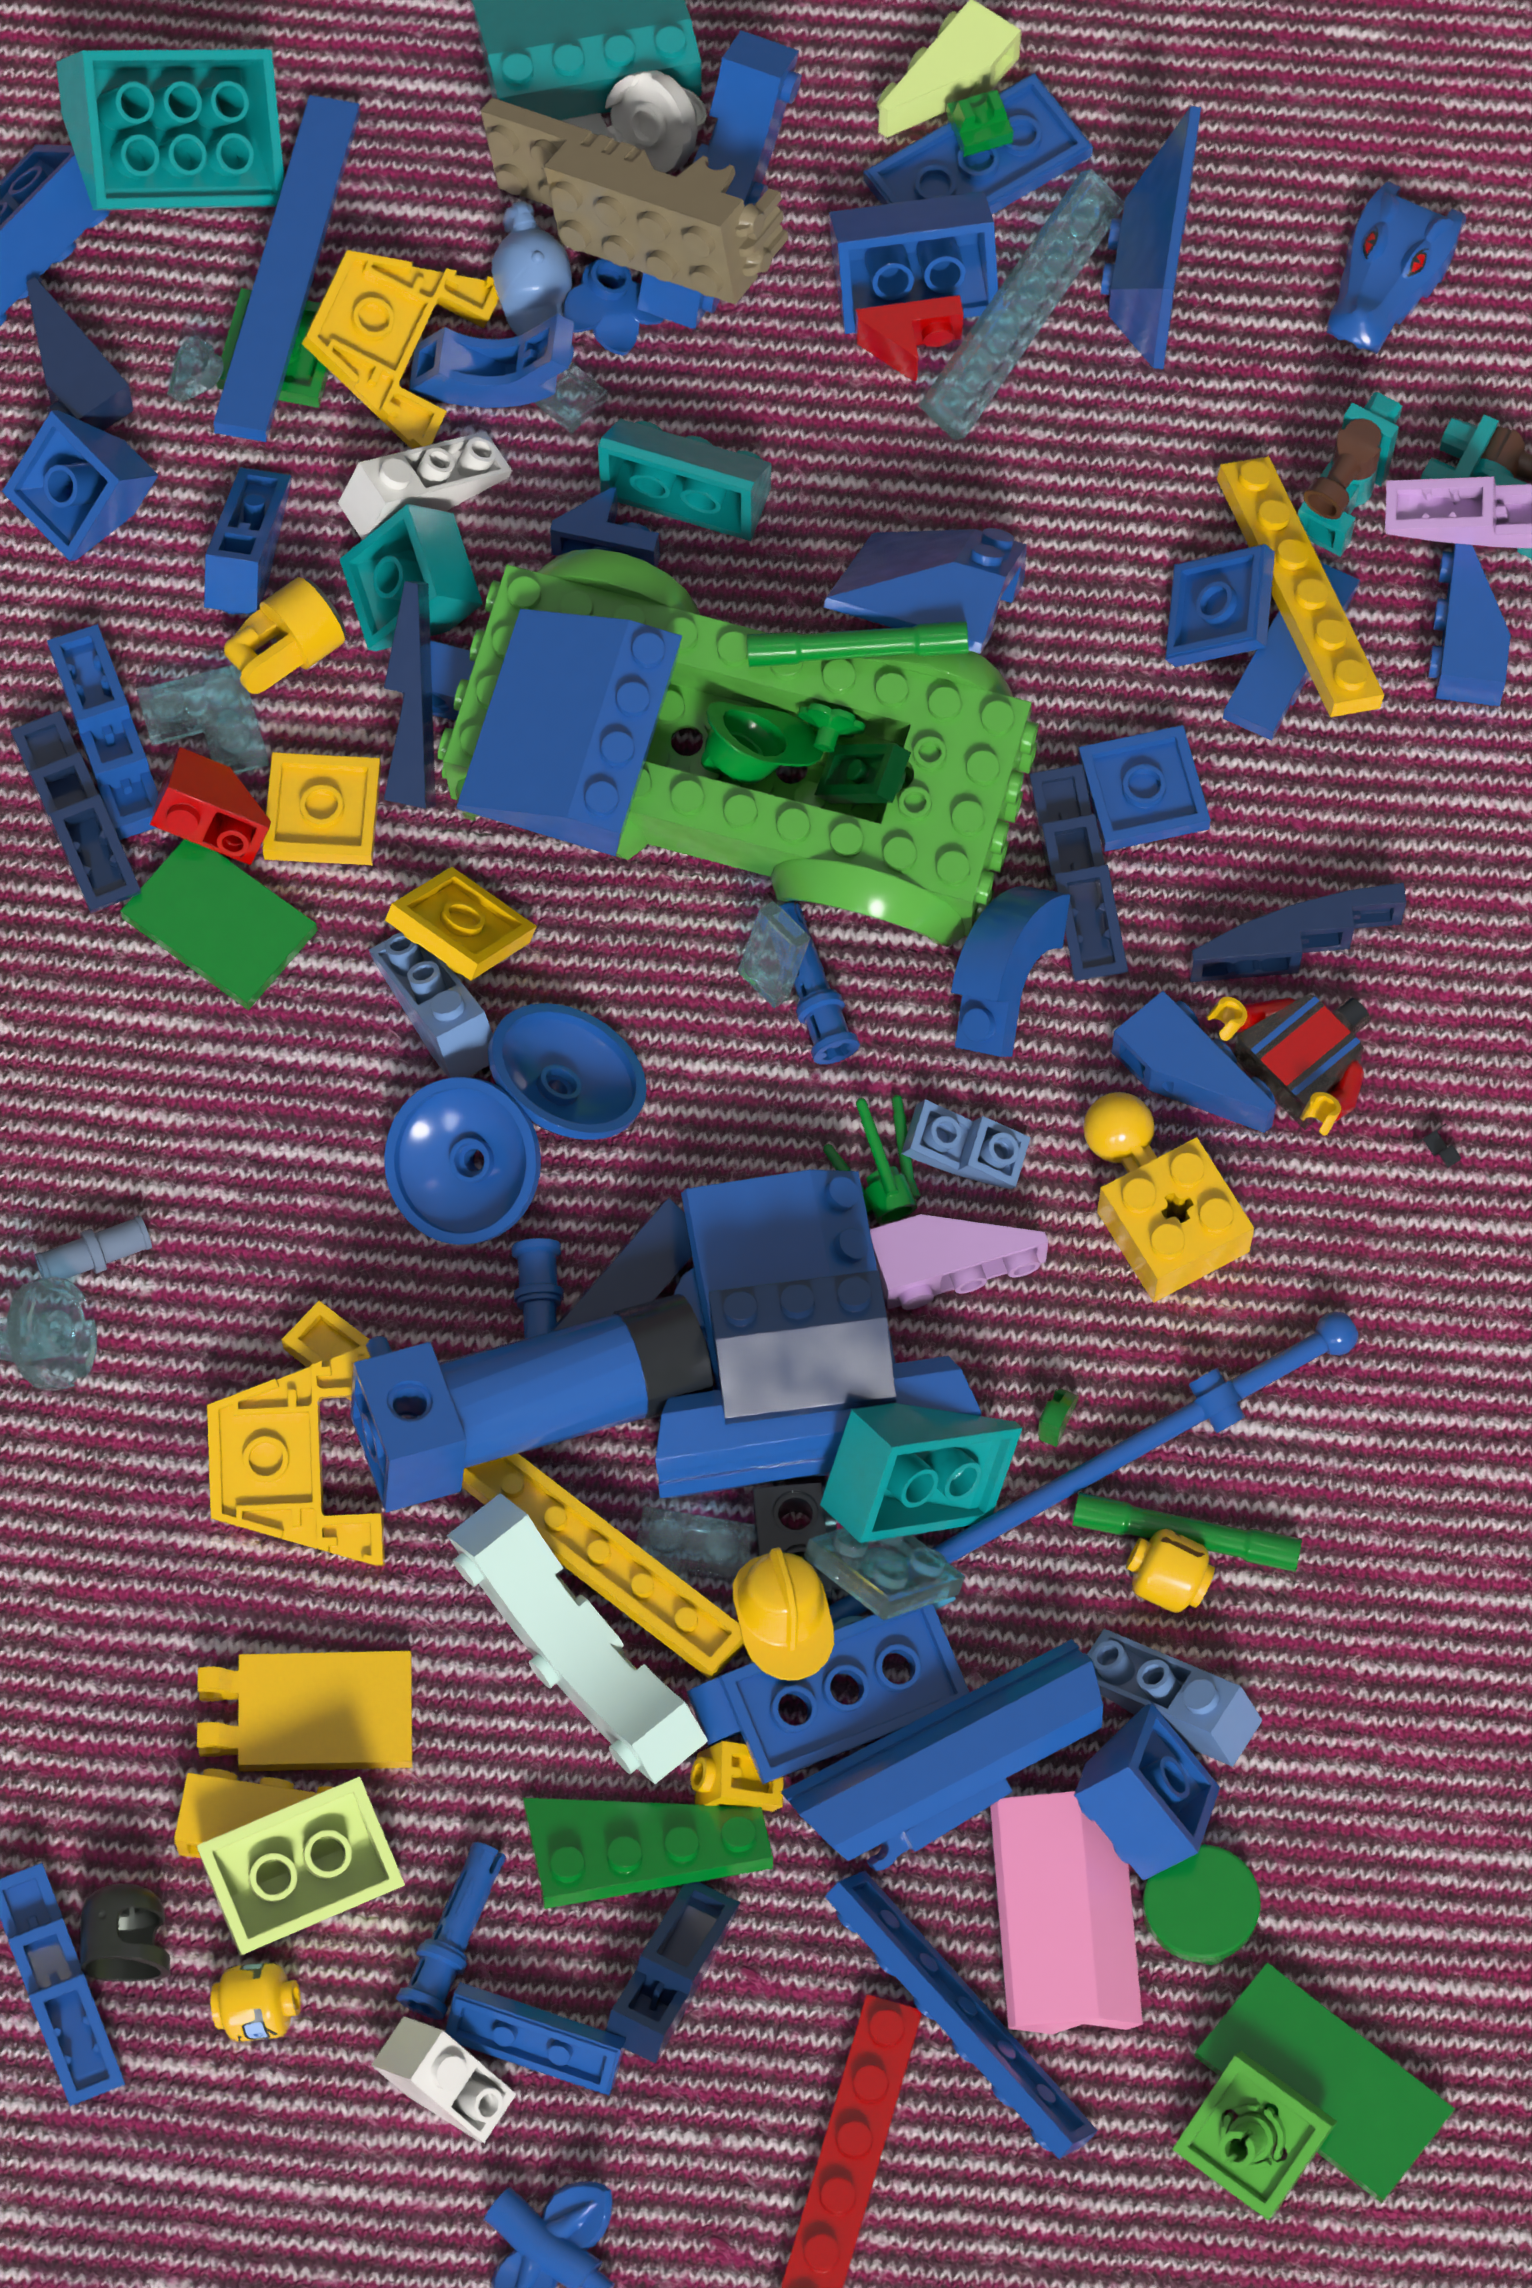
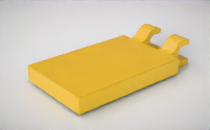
M411 1651L239 1654V1671L221 1667L198 1668L197 1691L199 1692L200 1701L239 1700L238 1726L219 1722L197 1723L199 1756L238 1755L239 1771L413 1768Z

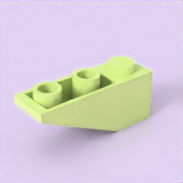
M969 0L959 13L951 12L943 21L938 31V37L928 49L921 47L915 53L909 63L906 75L898 84L890 83L882 92L877 103V109H879V133L888 138L947 112L948 103L991 91L1019 59L1021 29L975 0Z

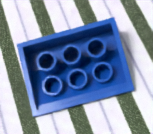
M520 609L456 809L616 857L677 662L682 635L627 619Z
M810 1169L686 1188L681 1193L717 1390H720L711 1329L709 1291L878 1270L859 1171ZM889 1332L892 1364H895L894 1352Z

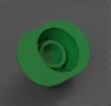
M719 701L710 704L706 711L711 730L705 741V750L701 757V764L707 771L731 777L742 783L755 784L763 781L780 765L794 767L811 766L820 761L824 752L813 746L817 734L814 729L802 720L785 712L766 708L738 706Z

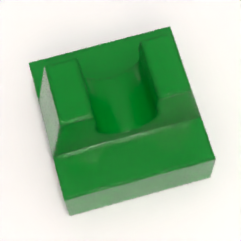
M995 89L947 104V117L964 157L1013 143V129L998 90Z

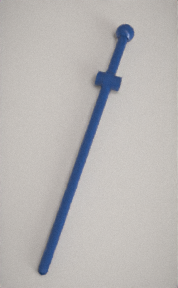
M1333 1311L1327 1313L1319 1319L1314 1334L1234 1379L1225 1382L1218 1368L1188 1384L1196 1397V1400L829 1605L833 1625L842 1618L862 1614L1208 1419L1216 1434L1245 1418L1237 1402L1326 1352L1330 1355L1338 1356L1349 1353L1355 1347L1359 1337L1353 1321L1343 1312Z

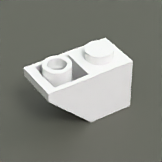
M404 2016L371 2064L409 2098L482 2143H485L516 2096L515 2092L443 2030Z

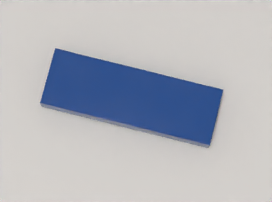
M462 1982L459 1983L454 1993L445 2033L461 2046L608 2096L615 2085L626 2042L624 2037Z

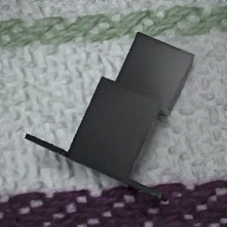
M1444 1124L1413 1146L1423 1140L1433 1156L1439 1155L1447 1168L1460 1161L1461 1157L1454 1146L1450 1145L1447 1147L1437 1131L1446 1125Z

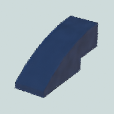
M700 1882L683 1885L640 1955L636 1971L611 2010L605 2031L626 2038L624 2049L656 2064L707 1973L739 1909V1901Z

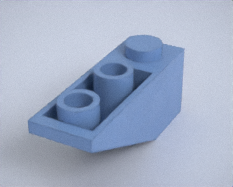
M402 932L369 949L373 961L429 1053L448 1078L468 1077L489 1066L488 1048L493 1033L485 1011L456 974L448 968L446 963L419 944L408 940Z
M1103 1629L1087 1654L1093 1660L1101 1695L1134 1715L1144 1706L1153 1703L1188 1748L1232 1767L1263 1721L1240 1685L1109 1630Z

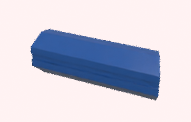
M949 1356L892 1364L896 1403L981 1416V1410L962 1369ZM721 1390L668 1398L661 1415L655 1459L659 1477L660 1498H677L829 1475L851 1409L725 1424Z
M1071 1639L782 1790L781 1793L790 1802L795 1811L847 1861H850L1102 1728L1103 1702L1093 1660L1086 1653H1082L1077 1643Z

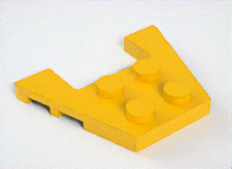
M347 250L338 265L302 341V345L411 449L431 445L447 411L400 387V379L435 305H439L482 328L485 327L499 299L493 277L487 276L485 280L455 275L457 270L433 271L412 267V262Z
M366 1344L324 1362L320 1361L312 1364L311 1367L285 1377L270 1380L207 1405L211 1519L374 1566H385L384 1521L382 1513L325 1516L323 1507L320 1402L325 1398L351 1397L354 1362L370 1358Z

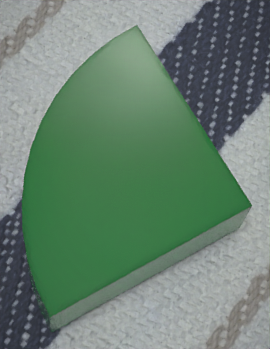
M1062 1388L1055 1390L1053 1400L1047 1402L1039 1419L1038 1436L1040 1441L1055 1447L1058 1446L1079 1400V1395Z

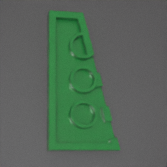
M523 1798V1810L544 1909L773 1869V1854L761 1807Z

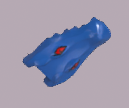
M1389 181L1366 204L1352 231L1347 246L1346 266L1340 282L1339 297L1331 310L1326 333L1334 335L1339 341L1347 340L1356 345L1358 349H1367L1375 354L1380 351L1394 324H1401L1408 314L1413 313L1419 300L1422 297L1428 298L1437 284L1442 281L1453 259L1460 232L1466 223V214L1455 209H1451L1447 216H1443L1399 197L1401 187Z

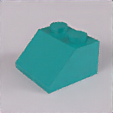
M407 504L339 559L367 648L370 651H380L392 647L405 581L428 583L430 637L449 632L483 605L454 513Z

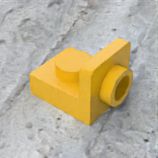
M721 1741L697 1754L690 1775L691 1787L695 1791V1805L717 1806L725 1804L761 1807L762 1810L771 1812L783 1807V1795L781 1793L783 1790V1777L762 1785L746 1744Z

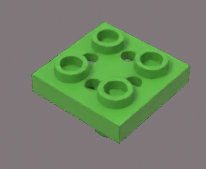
M1240 2051L1233 2057L1172 2150L1269 2220L1278 2211L1338 2121ZM1272 2103L1276 2105L1279 2110V2115L1277 2116L1275 2114V2110L1271 2107H1268L1265 2110L1266 2104ZM1227 2109H1233L1239 2115V2118L1233 2123L1234 2116L1232 2113L1225 2116ZM1285 2147L1287 2150V2157L1286 2159H1280L1283 2156L1282 2150Z

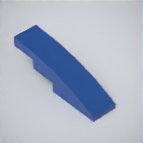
M1321 563L1344 612H1346L1360 585V579ZM1280 611L1268 629L1266 648L1256 650L1223 714V719L1271 741L1290 705L1294 706L1310 675Z
M98 624L47 640L97 788L119 840L155 829L156 827L150 825V821L159 794L149 769L147 757L131 718L127 700Z
M43 1863L1 1878L0 1920L69 2105H75L125 2085L86 1977L80 1970V1961Z

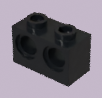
M822 1483L753 1488V1509L758 1557L769 1554L771 1549L781 1547L783 1553H791L802 1557L814 1567L823 1584L828 1606L831 1605L832 1589H842V1574L839 1554L829 1555L827 1535H836L837 1526L836 1520L820 1506L823 1497ZM800 1512L805 1514L811 1522L805 1528L792 1530L785 1527L780 1520L788 1513Z

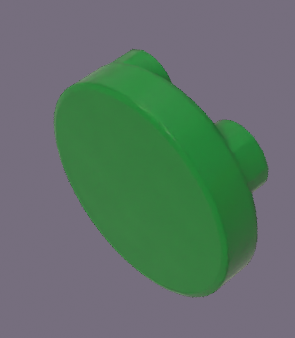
M1201 1844L1197 1854L1148 1878L1143 1896L1144 1924L1158 1944L1172 1955L1191 1962L1216 1965L1226 1957L1237 1952L1251 1937L1259 1918L1260 1892L1255 1877L1241 1859L1223 1848Z

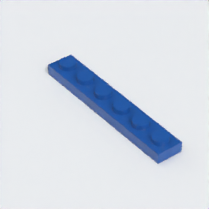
M862 1871L835 1884L826 1894L825 1898L836 1909L839 1921L848 1930L857 1933L875 1953L874 1956L879 1966L888 1974L897 1977L913 1995V2001L918 2010L926 2017L935 2020L952 2039V2045L959 2056L967 2062L974 2064L991 2083L995 2096L1003 2104L1013 2108L1030 2127L1035 2141L1045 2150L1053 2152L1058 2159L1083 2147L1098 2130L866 1871Z

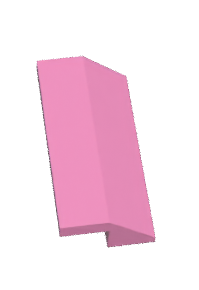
M1075 1791L1007 1797L1000 1799L990 1806L1008 2029L1053 2035L1082 2024L1125 2030L1143 2025L1129 1865L1118 1857L1111 1840L1095 1821L1089 1820L1083 1814L1078 1800L1074 1796Z

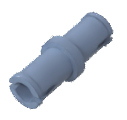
M138 1215L132 1220L96 1233L92 1229L80 1232V1239L42 1253L38 1252L34 1256L46 1287H49L56 1282L92 1269L95 1274L107 1270L106 1264L145 1249H152V1243L142 1217Z

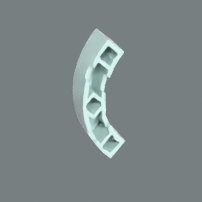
M499 1493L447 1535L459 1554L453 1559L455 1567L471 1586L475 1587L477 1584L481 1586L512 1630L534 1656L529 1661V1665L537 1677L548 1688L557 1684L583 1715L612 1744L609 1746V1750L626 1772L631 1774L638 1769L650 1781L656 1784L708 1742L685 1701L669 1689L645 1664L636 1669L624 1656L625 1652L622 1649L624 1644L619 1636L588 1599L583 1595H579L576 1598L563 1580L556 1575L563 1569V1566L550 1550L527 1513Z

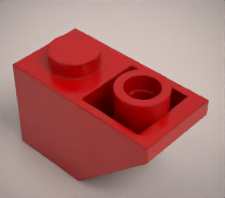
M179 747L162 782L150 821V825L248 865L252 864L271 824V820L231 767L182 747Z

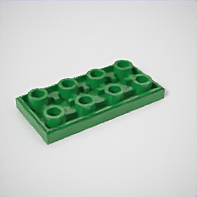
M1268 1962L1196 2050L1194 2057L1221 2077L1233 2057L1242 2051L1338 2121L1317 2153L1381 2204L1455 2110L1453 2106ZM1272 2103L1266 2104L1265 2110L1268 2107H1271L1275 2110V2114L1277 2116L1279 2115V2110L1276 2105Z

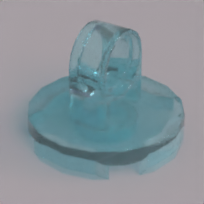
M54 1276L36 1279L21 1286L12 1298L7 1317L0 1318V1360L14 1362L23 1378L35 1388L47 1391L68 1389L75 1386L73 1383L77 1378L87 1376L92 1370L97 1352V1328L94 1319L85 1320L83 1309L79 1304L80 1301H86L82 1291L67 1279Z

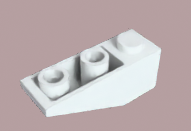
M479 432L359 462L338 504L363 540L407 504L447 511L509 478L512 469L487 432Z

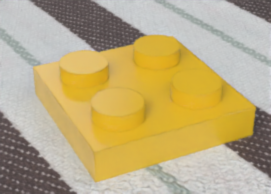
M272 752L266 815L271 820V824L263 840L262 851L264 860L373 865L381 776L380 758Z
M453 867L448 868L393 902L385 921L401 931L408 940L419 944L446 963L449 969L463 975L470 981L529 944L537 927Z

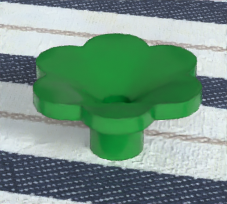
M811 703L809 707H800L797 714L799 718L808 722L810 727L817 730L813 746L824 752H834L838 736L851 738L855 734H864L866 725L856 720L855 715L841 709H831L822 704Z

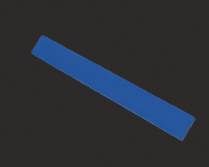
M309 95L215 415L214 433L267 442L359 121L360 103Z

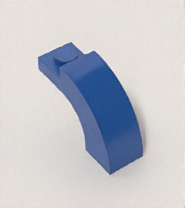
M556 314L528 332L507 339L475 338L444 327L416 345L409 391L439 402L482 408L514 407L546 399L555 394L557 375L567 370L573 359L574 346L572 344L574 321Z
M1017 886L998 895L980 914L962 948L952 983L951 993L962 995L955 1048L999 1057L1013 1056L1021 996L1026 979L1033 965L1045 952L1051 949L1063 948L1071 894L1028 886Z

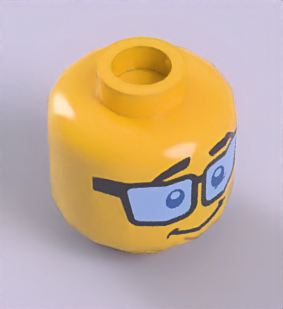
M268 1962L229 1967L224 1971L220 1982L212 1985L211 2012L214 2024L217 2029H224L233 2041L245 2042L283 2037L289 2029L291 2017L298 2016L301 2011V1995L296 1980L288 1981L282 1967L277 1963Z

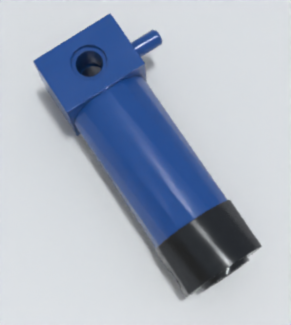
M676 1294L614 1311L613 1315L439 1363L431 1342L392 1352L386 1337L375 1336L366 1344L370 1358L354 1362L350 1417L385 1513L461 1492L464 1468L642 1419L646 1421L660 1417L668 1398L713 1391V1379L708 1349L699 1322L684 1295Z

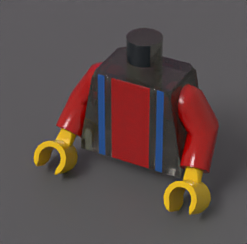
M1311 994L1305 995L1298 1000L1289 997L1242 1004L1232 997H1223L1206 1016L1208 1020L1218 1019L1225 1024L1219 1032L1220 1038L1224 1041L1231 1039L1236 1032H1242L1237 1036L1234 1051L1237 1062L1252 1077L1259 1078L1268 1086L1274 1095L1275 1101L1304 1130L1318 1119L1323 1123L1319 1133L1324 1136L1328 1135L1334 1122L1353 1111L1356 1107L1365 1074L1360 1064L1364 1047L1354 1035L1371 1021L1368 1011L1357 999L1349 997L1331 1012L1316 996Z

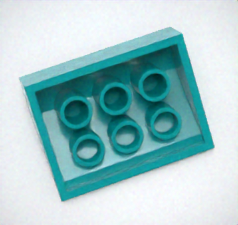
M471 0L492 98L557 120L598 113L602 114L611 112L612 107L607 109L605 107L607 97L614 85L625 77L641 71H659L672 77L682 88L690 90L696 96H702L701 59L685 0Z
M272 49L84 50L56 61L61 114L93 211L277 207L284 183V169Z

